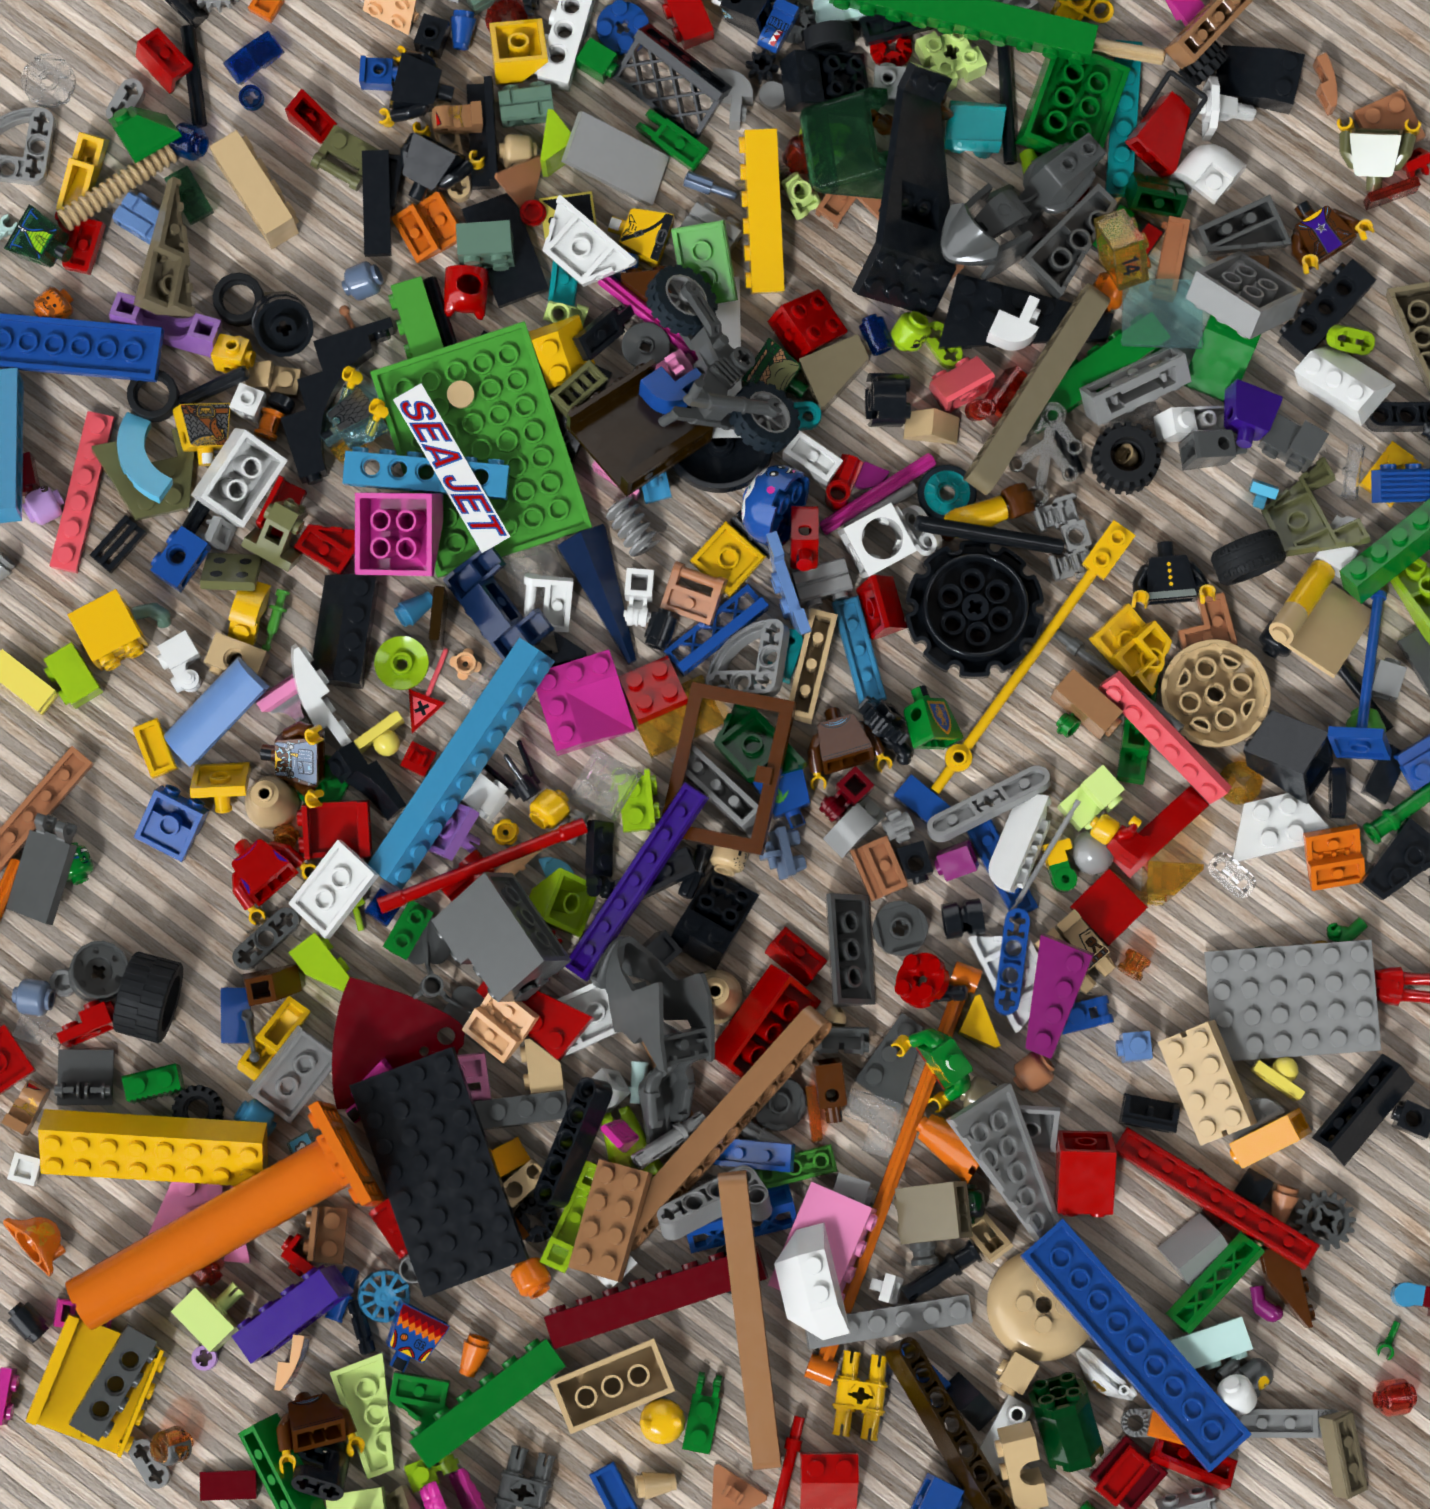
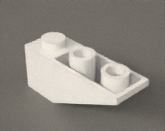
M1224 406L1171 407L1153 416L1156 436L1159 442H1181L1194 431L1226 430L1224 427Z

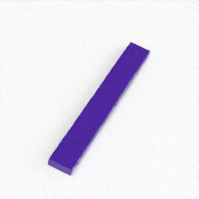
M684 782L569 956L572 961L565 966L567 969L588 982L597 962L610 943L617 938L709 797Z

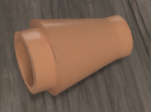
M1277 1184L1276 1189L1272 1190L1271 1215L1286 1224L1299 1200L1297 1196L1299 1190L1287 1185Z

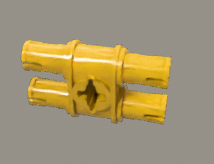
M843 1350L841 1375H838L836 1381H838L835 1403H832L833 1409H836L832 1435L840 1436L841 1424H843L842 1436L850 1437L852 1413L856 1412V1410H861V1413H864L860 1439L867 1440L869 1428H871L870 1440L878 1441L880 1416L885 1414L883 1410L886 1388H889L888 1382H885L888 1362L885 1356H881L880 1367H878L879 1355L871 1354L869 1379L863 1382L860 1381V1378H857L861 1353L854 1352L852 1363H850L851 1351ZM859 1387L864 1388V1393L873 1396V1398L863 1399L862 1404H858L857 1398L848 1395V1393L858 1392Z

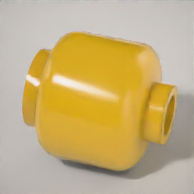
M545 789L530 803L531 813L529 816L539 828L554 829L569 815L570 807L567 803L569 799L559 789L556 791Z

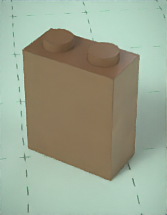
M1072 669L1050 697L1067 713H1074L1075 717L1081 721V725L1099 740L1104 735L1109 738L1122 722L1119 717L1123 711L1075 669Z

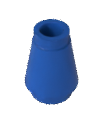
M454 10L453 16L450 17L453 49L466 51L469 50L476 24L474 12Z

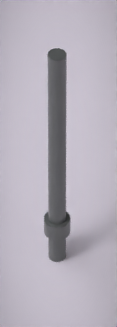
M1061 628L1053 636L1066 646V650L1073 656L1078 655L1106 678L1116 673L1115 670L1084 647L1085 644L1077 637L1072 638ZM1140 691L1180 733L1185 725Z

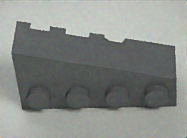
M1098 183L1019 264L1053 298L1059 299L1113 211L1117 201Z

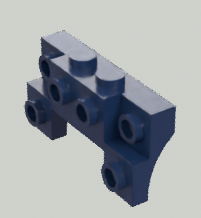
M492 547L483 553L480 550L477 551L472 557L452 570L443 581L463 606L465 613L480 629L482 636L488 640L504 661L519 637L532 646H536L555 629L539 608L534 609L523 618L493 577L506 563L495 548Z

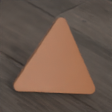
M536 156L495 173V179L519 208L526 201L534 200L541 173V156Z
M720 1464L714 1466L712 1509H751L767 1500V1496Z

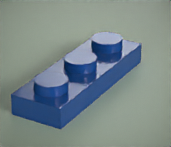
M736 1138L712 1165L729 1167L747 1165L753 1169L790 1173L794 1171L795 1144Z

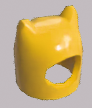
M655 1399L648 1403L641 1412L639 1421L641 1432L646 1439L655 1444L671 1443L678 1439L684 1430V1412L671 1399Z

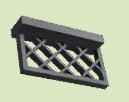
M649 23L637 30L633 37L635 38L634 42L612 78L665 119L668 118L698 140L722 100L728 96L733 87ZM640 44L648 50L650 60L639 61L637 49ZM657 63H666L669 66L671 76L660 77ZM651 64L654 78L643 80L640 65ZM634 66L637 81L631 82L622 74L627 67ZM685 78L688 80L692 92L681 93L678 79ZM672 80L675 94L664 96L661 81ZM655 82L658 97L651 98L646 94L644 84ZM706 94L714 100L710 108L701 109L699 95ZM693 96L695 110L685 112L682 97ZM676 98L679 113L672 114L667 110L665 100ZM697 114L699 126L696 131L688 126L686 116Z

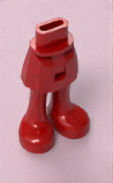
M1387 967L1374 970L1377 1001L1394 1006H1399L1400 1002L1430 1004V991L1404 988V985H1430V973L1403 972L1401 967Z

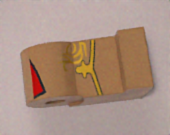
M472 101L466 105H441L432 109L433 131L439 134L482 133L481 101Z
M30 1079L1 1123L22 1135L28 1136L48 1099L50 1090Z

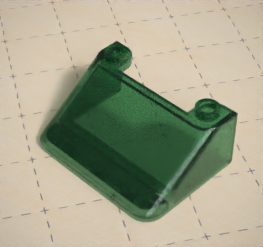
M869 87L807 106L801 111L800 125L809 183L815 191L823 194L882 199L888 151L877 152L871 109L879 111L880 108L885 106L888 100L886 88Z

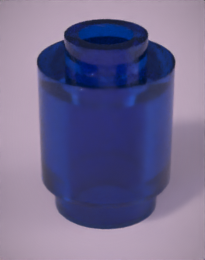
M872 314L862 319L863 323L859 326L863 339L868 343L873 356L890 351L893 348L891 344L893 339L884 317Z

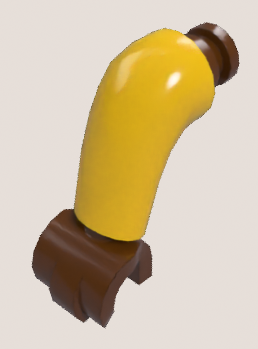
M1017 483L1002 490L998 496L955 508L946 513L944 519L993 527L1008 518L1015 519L1036 511L1034 505L1036 499L1025 483ZM941 535L942 539L948 542L955 539V537Z

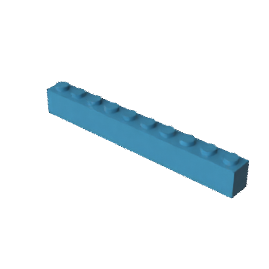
M519 637L369 861L368 865L379 876L401 890L404 888L555 662L553 659Z

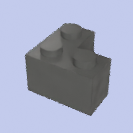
M1278 413L1270 431L1263 437L1258 447L1269 458H1279L1286 462L1285 465L1290 470L1304 473L1314 461L1329 433L1306 420L1302 426H1299Z

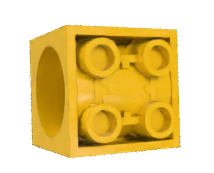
M117 589L67 614L91 661L100 671L106 670L108 672L116 669L121 665L120 661L129 656L133 659L142 655L145 652L144 649L149 646L125 599Z

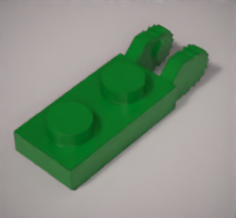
M649 109L645 115L651 122L659 126V129L655 132L641 122L636 125V129L646 138L650 139L653 144L694 173L708 155L709 148L668 118L664 119Z
M699 1371L696 1390L692 1394L682 1449L710 1455L720 1402L718 1396L722 1376L716 1375V1378H714L712 1397L701 1395L702 1387L705 1384V1372Z

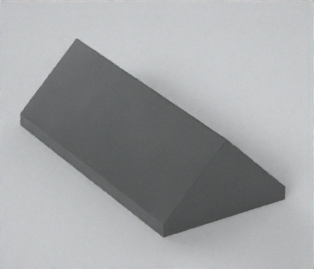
M828 893L825 899L833 1007L875 1005L868 895Z

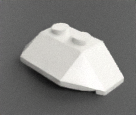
M825 1223L797 1229L774 1263L787 1319L822 1340L850 1334V1327Z

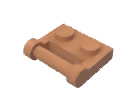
M676 561L672 568L660 608L707 625H713L722 594L727 585V579L720 576L718 578L687 568L684 563ZM683 577L713 588L711 596L680 585V578Z

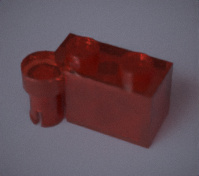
M1018 366L1005 369L983 400L976 399L967 403L965 407L966 417L974 422L985 419L995 427L1028 374Z

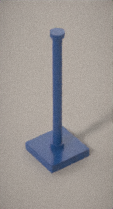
M1378 590L1370 597L1373 601L1356 727H1328L1327 737L1336 758L1391 760L1392 749L1384 729L1367 728L1383 602L1387 599V592L1383 590Z

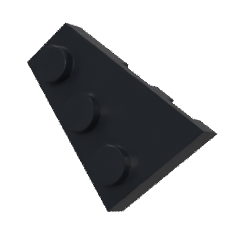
M1407 818L1359 884L1379 900H1384L1422 871L1430 868V833L1411 818Z

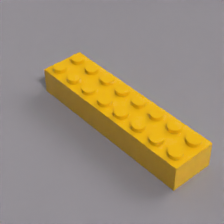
M44 1109L38 1128L41 1174L235 1186L268 1167L267 1123Z

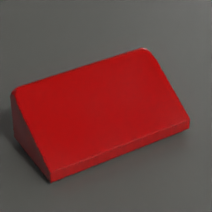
M786 926L765 950L767 956L804 986H808L828 962V960Z

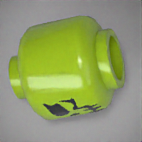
M917 311L903 313L891 329L894 345L904 352L919 350L930 335L929 321L923 314Z

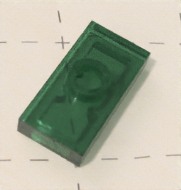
M188 166L164 178L166 183L172 177L181 180V185L179 186L180 202L184 203L183 213L190 225L214 213Z

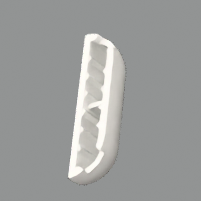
M1037 794L1030 800L1014 807L1009 814L988 869L991 880L1004 891L1015 893L1017 888L1023 889L1027 883L1051 820H1046L1047 806L1051 805V799L1048 795Z

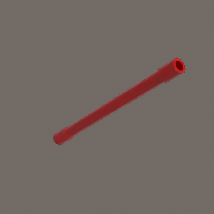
M579 818L525 842L376 899L382 914L430 893L559 842L568 841L586 834L588 830L583 818Z

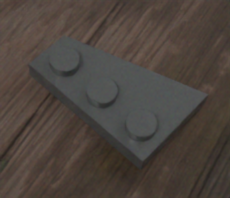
M901 1013L854 1080L899 1113L918 1051L916 1048L911 1047L904 1056L899 1057L896 1054L901 1048L899 1046L891 1047V1044L900 1035L909 1037L911 1034L925 1029L903 1013Z

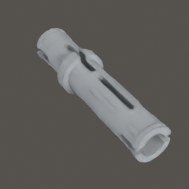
M697 1111L686 1121L675 1123L673 1128L632 1154L631 1159L639 1170H643L653 1161L659 1159L681 1143H684L706 1119L705 1115L701 1111Z

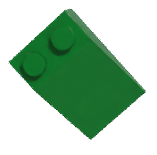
M1210 314L1188 366L1192 382L1183 386L1224 402L1225 389L1236 379L1242 380L1261 334L1252 339L1244 338L1236 330L1218 322Z

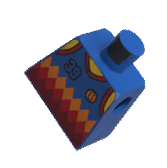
M400 1299L386 1340V1344L396 1350L389 1365L404 1372L411 1358L424 1363L446 1334L450 1325Z

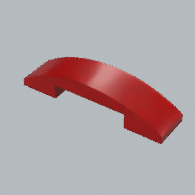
M1190 785L1138 833L1143 837L1145 835L1149 836L1152 841L1137 863L1129 869L1117 861L1115 857L1113 862L1130 879L1201 814L1209 804Z

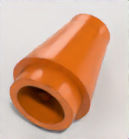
M471 1333L467 1339H464L460 1374L475 1378L490 1350L489 1339Z

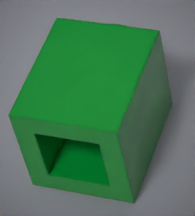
M591 37L576 58V67L603 84L608 77L612 78L619 67V64H617V53Z

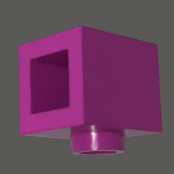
M970 840L939 850L936 856L937 859L934 860L938 874L940 876L944 875L946 882L975 872L979 867V862Z

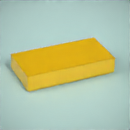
M158 718L132 728L152 779L178 769L171 749L164 738V731Z

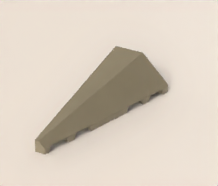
M172 177L167 181L133 305L156 315L192 317L195 315V307H192L191 292L193 291V284L189 283L188 274L190 257L186 226H183L182 220L184 203L180 202L179 193L181 180Z

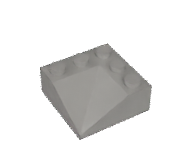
M1238 251L1197 270L1186 299L1194 303L1196 308L1214 316L1218 322L1236 330L1240 336L1252 339L1292 319L1304 291L1243 252Z

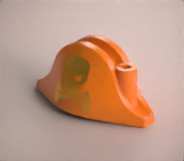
M34 1217L27 1220L6 1218L3 1221L4 1226L32 1261L50 1277L54 1270L53 1261L66 1252L60 1244L61 1233L57 1225L43 1217Z

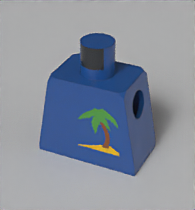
M803 769L781 775L772 814L774 820L786 816L792 830L806 824L801 809L810 806ZM752 782L753 788L760 797L763 783Z

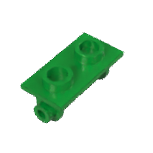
M415 901L408 902L382 947L396 956L407 960L434 912Z

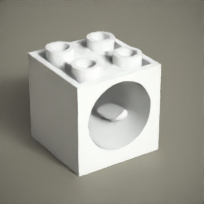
M892 503L884 505L837 531L862 579L917 551L915 545L918 543L911 530L906 531L902 523L905 520L900 508L898 506L893 507ZM878 520L880 524L890 526L895 533L896 540L892 548L894 551L886 559H880L878 555L868 554L862 544L865 535L864 528L870 521Z

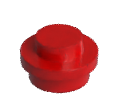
M528 200L520 208V218L527 226H539L546 219V208L538 200Z

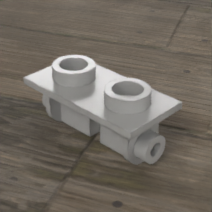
M1209 1485L1204 1487L1196 1486L1180 1494H1167L1162 1499L1155 1500L1158 1509H1217L1214 1501L1216 1499Z

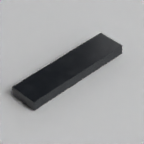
M389 150L362 151L365 257L392 256Z

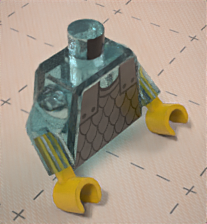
M346 366L342 372V379L348 383L343 386L338 403L326 414L332 427L321 433L320 436L328 448L342 440L349 450H352V447H360L363 444L373 442L375 438L390 431L383 418L388 416L389 411L385 407L384 401L378 398L370 401L359 387L355 388V385H359L362 382L363 376L355 368Z

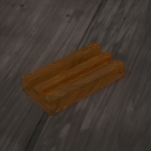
M815 1085L805 1086L811 1142H821L823 1140L817 1089Z

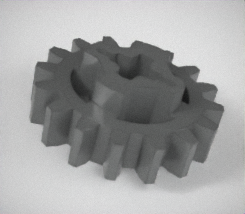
M1326 1190L1320 1191V1198L1315 1193H1311L1310 1202L1306 1199L1300 1201L1304 1208L1295 1210L1301 1216L1300 1219L1294 1220V1224L1301 1225V1229L1298 1232L1305 1234L1309 1239L1322 1245L1324 1251L1330 1250V1244L1335 1249H1339L1340 1240L1345 1243L1349 1242L1346 1233H1354L1355 1230L1349 1227V1224L1355 1222L1356 1218L1349 1217L1348 1213L1354 1209L1353 1207L1345 1208L1346 1198L1338 1201L1336 1200V1192H1332L1327 1197ZM1323 1202L1331 1203L1338 1209L1334 1211L1329 1210ZM1312 1208L1313 1216L1311 1221L1307 1223V1216ZM1322 1215L1324 1217L1329 1216L1331 1219L1327 1223L1328 1228L1326 1225L1321 1226L1319 1224V1221L1322 1220ZM1343 1219L1342 1228L1338 1233L1336 1229L1338 1222ZM1318 1231L1323 1233L1327 1240L1317 1238L1312 1232Z

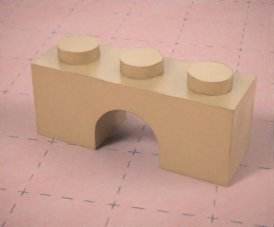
M1030 1421L997 1428L999 1440L994 1441L998 1458L1003 1457L1004 1462L999 1464L1002 1480H1007L1008 1486L1003 1488L1015 1509H1038L1049 1506L1045 1483L1039 1467L1022 1469L1027 1463L1040 1460L1036 1436Z

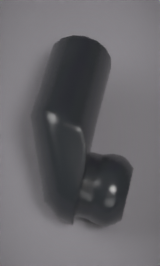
M880 737L883 747L893 749L897 754V762L899 764H910L913 750L906 741L900 745L899 743L895 744L891 739L887 741Z

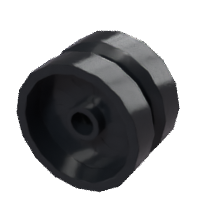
M272 292L263 296L254 306L251 314V328L259 345L269 354L278 357H290L302 352L310 343L313 335V320L305 304L296 295L287 292ZM281 321H285V322H286V324H285L284 326L279 327V326H280L279 322H281Z

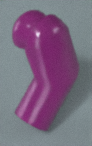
M1264 1285L1250 1287L1254 1312L1267 1322L1280 1320L1283 1317V1310L1279 1305L1275 1306L1266 1300Z

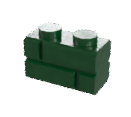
M1135 172L1131 174L1124 193L1129 209L1167 217L1181 218L1188 200V194L1183 182L1150 175L1144 176V174Z

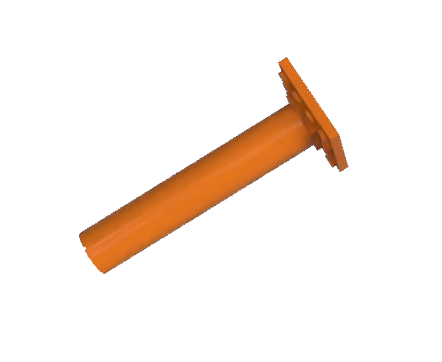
M316 1101L308 1106L311 1113L307 1114L311 1124L315 1129L318 1128L322 1132L321 1135L315 1137L317 1140L66 1281L65 1285L72 1304H76L75 1310L84 1324L91 1330L102 1326L346 1187L349 1188L348 1192L355 1204L359 1203L361 1206L376 1207L385 1201L383 1193L335 1105Z

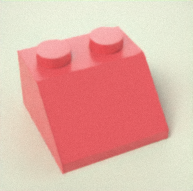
M978 356L972 359L969 357L963 358L955 364L956 368L949 372L942 370L932 377L929 389L942 411L951 413L992 390L995 375Z

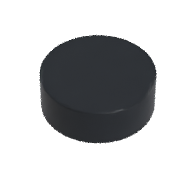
M272 392L267 400L270 407L283 414L290 415L295 407V402L291 398L279 392Z

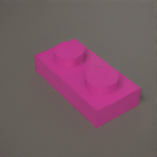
M1 1367L0 1425H7V1421L12 1420L15 1404L11 1403L12 1394L17 1392L20 1382V1376L16 1375L17 1368Z

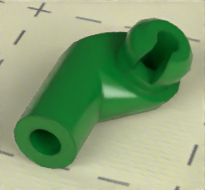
M1359 917L1348 927L1331 923L1327 927V937L1333 942L1354 941L1368 926Z

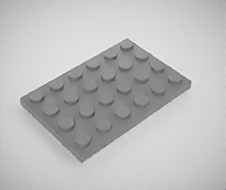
M1372 939L1204 952L1210 1021H1216L1232 1061L1381 1051Z

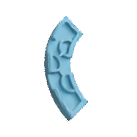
M127 412L120 424L117 435V451L123 473L127 475L133 486L140 493L160 504L172 487L173 479L156 469L146 454L145 442L148 432L152 427L151 421Z

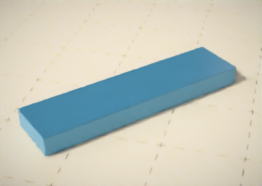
M854 596L832 602L834 614H838L837 626L859 704L867 696L874 697L878 702L881 699L886 701L887 698L859 597Z

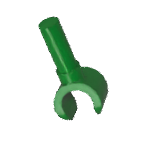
M1393 1322L1385 1341L1376 1346L1378 1356L1383 1347L1390 1349L1387 1360L1392 1359L1394 1356L1392 1344L1400 1326L1399 1322Z

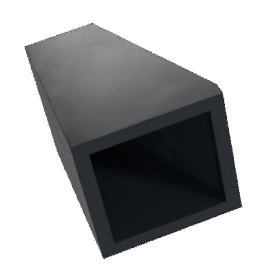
M1270 710L1253 738L1248 739L1244 746L1243 753L1245 754L1246 764L1249 768L1287 793L1308 804L1328 773L1329 768L1333 765L1332 748L1327 737L1328 732Z

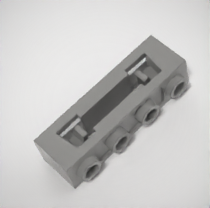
M1170 345L1079 389L1086 416L1099 426L1111 422L1114 418L1124 413H1130L1147 402H1153L1166 393L1179 390L1183 385L1192 381L1186 354L1174 345ZM1162 359V363L1154 365L1153 367L1149 366L1150 364ZM1107 384L1111 385V387L1105 388L1104 390L1098 393L1095 391L1099 388L1104 387Z

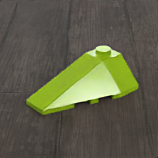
M1418 558L1390 582L1419 631L1430 645V568L1427 567L1426 562Z

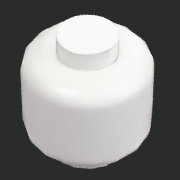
M1229 1375L1217 1387V1395L1237 1417L1250 1413L1257 1404V1394L1254 1387L1244 1375Z

